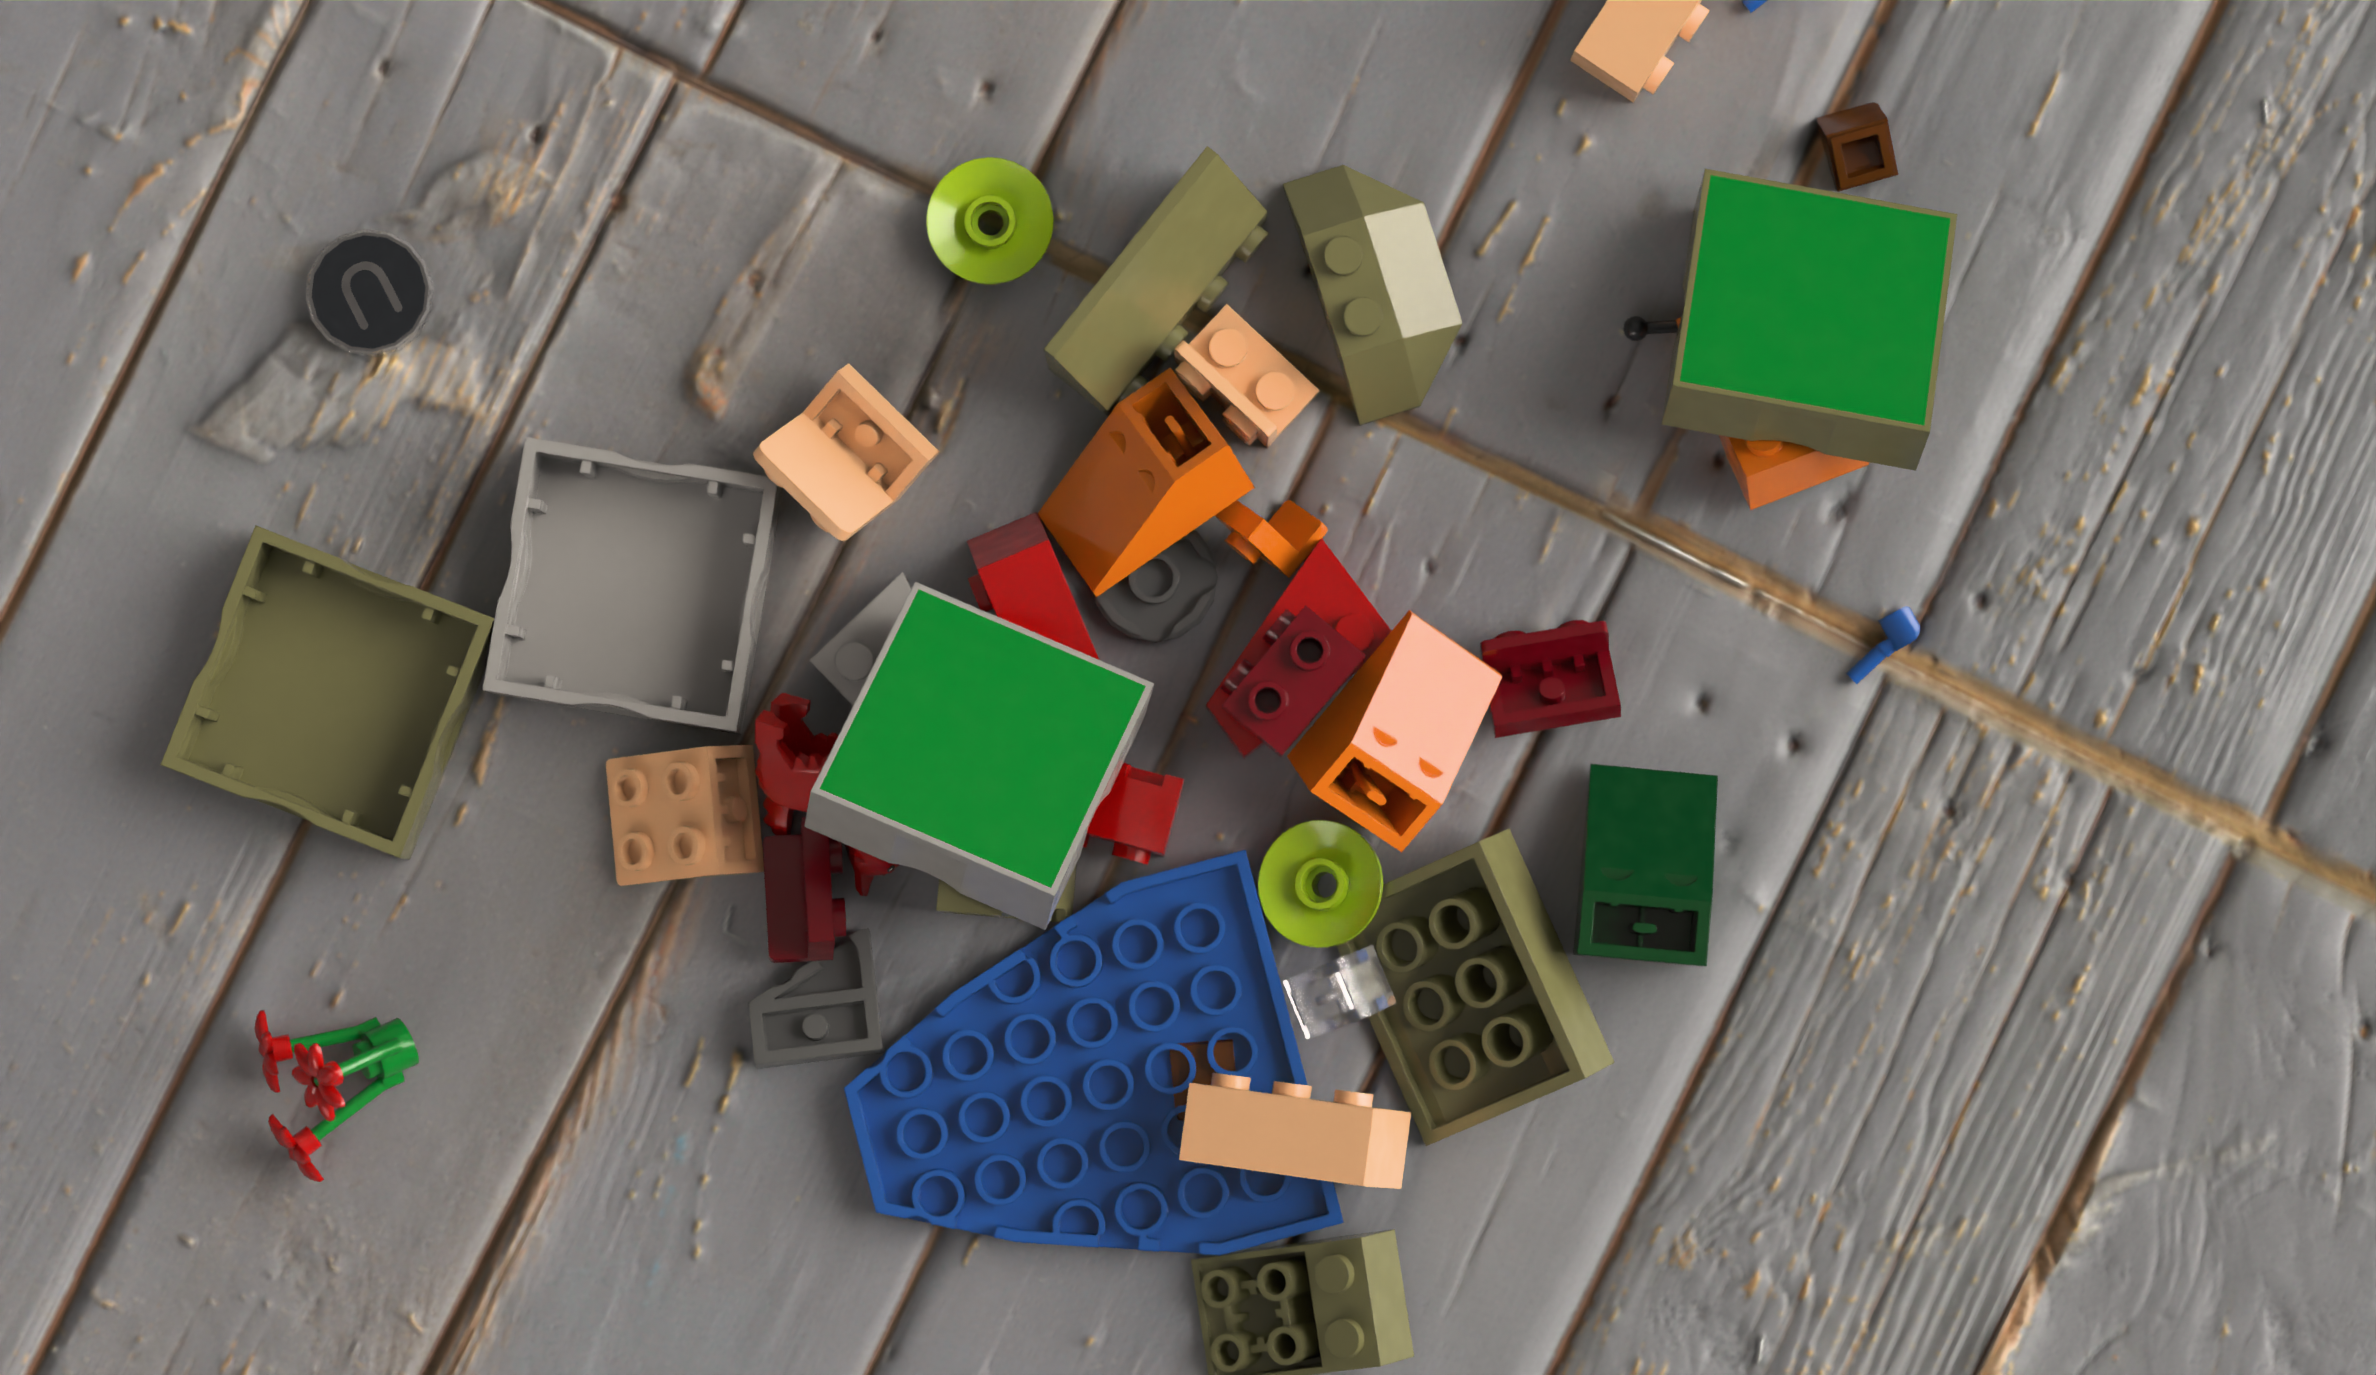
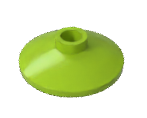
M986 157L967 161L955 167L943 177L930 198L926 225L931 246L946 268L967 281L984 285H996L1022 277L1039 263L1046 253L1052 238L1054 216L1050 198L1044 186L1034 174L1013 161ZM987 213L998 214L1003 220L1001 231L995 235H986L979 229V221Z
M1330 820L1306 821L1282 833L1266 852L1258 877L1259 899L1269 922L1281 935L1290 941L1312 948L1338 946L1359 935L1374 918L1383 893L1381 864L1371 844L1353 828ZM1330 873L1336 880V889L1331 896L1323 897L1318 891V882L1322 876Z

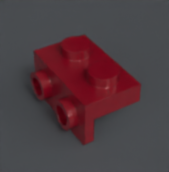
M1572 620L1554 629L1530 633L1507 631L1497 635L1494 639L1484 640L1480 643L1481 660L1502 675V679L1489 705L1495 738L1621 717V703L1609 651V633L1606 621L1589 623L1584 620Z
M802 817L801 834L766 836L763 839L769 960L773 963L833 960L835 937L846 936L845 899L832 898L831 875L843 874L842 844L837 840L804 827L806 817Z

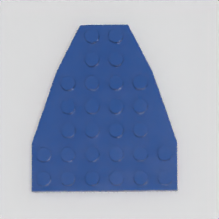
M1246 850L1121 882L1092 903L1055 925L1043 935L951 993L906 1035L902 1036L880 1058L844 1087L876 1213L979 1233L1013 1242L1198 1253L1219 1256L1344 1223L1333 1182L1179 1160L1184 1121L1178 1120L1176 1114L1185 1112L1186 1105L1175 1108L1174 1094L1184 1091L1189 1087V1083L1193 1082L1196 1075V1062L1192 1053L1178 1043L1209 1041L1207 1057L1211 1067L1220 1074L1251 1078L1249 1089L1251 1091L1272 1093L1273 1081L1308 1085ZM1233 1039L1236 1071H1227L1221 1068L1215 1061L1213 1051L1217 1040ZM1169 1049L1183 1053L1190 1065L1188 1078L1177 1087H1173Z

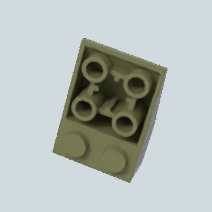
M1395 1229L1191 1259L1208 1375H1312L1380 1367L1414 1357Z

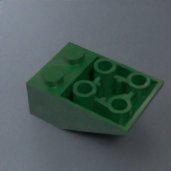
M1590 764L1573 955L1698 967L1707 966L1713 897L1717 775Z

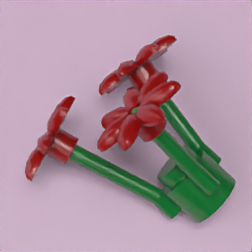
M265 1010L259 1011L256 1016L254 1029L256 1037L260 1042L258 1051L264 1058L262 1070L270 1089L275 1093L280 1092L277 1076L279 1073L276 1062L293 1059V1053H295L299 1066L292 1069L291 1075L298 1083L308 1085L304 1092L305 1105L309 1108L318 1106L319 1111L325 1118L311 1130L305 1126L294 1136L291 1135L285 1126H282L274 1114L269 1116V1126L278 1143L288 1148L290 1159L297 1162L303 1175L310 1180L321 1182L324 1178L312 1164L309 1155L322 1146L319 1142L322 1138L382 1092L405 1082L402 1071L419 1063L415 1043L407 1027L399 1018L381 1025L378 1019L374 1017L353 1027L290 1039L288 1034L276 1037L271 1036L268 1030ZM361 1040L352 1046L354 1057L338 1064L335 1061L324 1063L321 1047ZM361 1070L368 1080L377 1076L375 1081L346 1103L340 1092L335 1088L343 1083L345 1076Z

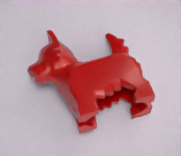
M787 693L779 694L771 702L770 711L763 710L755 719V744L760 751L755 773L759 778V786L766 795L763 807L768 811L763 820L772 828L775 836L791 835L794 810L807 813L810 792L839 736L832 732L828 736L819 733L814 737L803 722V717L807 716L810 711L811 700ZM845 844L849 860L854 869L855 887L860 896L868 895L874 876H885L899 866V864L888 863Z

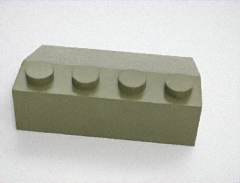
M1207 146L1044 348L1049 370L1106 416L1110 415L1120 401L1149 382L1141 375L1157 356L1164 362H1167L1172 357L1175 347L1182 340H1185L1189 334L1182 327V324L1196 307H1199L1206 313L1214 305L1229 285V282L1221 276L1236 257L1244 263L1248 262L1269 235L1261 227L1267 220L1266 209L1211 148Z
M1510 829L1478 841L1383 884L1381 902L1370 924L1352 940L1336 946L1426 1146L1583 1080L1615 1063Z

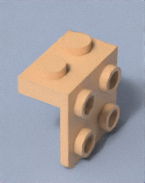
M848 363L834 374L803 413L762 441L754 450L753 456L764 469L767 477L777 486L784 488L804 507L819 528L830 533L838 540L846 541L897 502L940 451Z

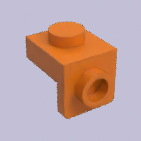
M1237 500L1215 515L1231 531L1224 541L1233 550L1253 565L1259 558L1263 559L1288 578L1310 555L1319 540L1328 531V528L1319 519L1291 500L1285 501L1268 522Z

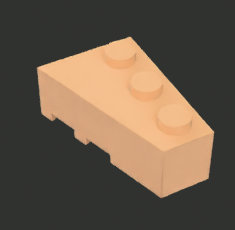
M1607 0L1574 50L1570 61L1634 103L1642 89L1654 95L1674 65V62L1666 58L1665 55L1678 36L1689 43L1710 10L1700 4L1702 0Z
M1212 1073L1211 1085L1189 1083L1179 1160L1365 1187L1401 1189L1411 1112L1372 1107L1373 1094L1335 1089L1333 1102L1310 1099L1312 1086L1273 1081L1272 1093L1249 1090L1251 1078Z

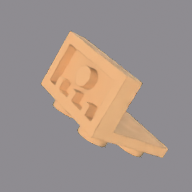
M1228 304L1219 311L1189 344L1182 340L1174 349L1175 363L1179 365L1175 371L1186 389L1202 403L1211 395L1226 409L1222 413L1224 416L1222 419L1223 423L1248 446L1258 439L1268 448L1320 392L1313 383Z
M753 745L704 746L607 760L606 774L616 881L620 886L705 876L764 872Z

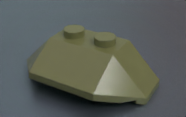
M1345 165L1284 183L1283 189L1359 426L1420 407L1463 324L1424 202Z

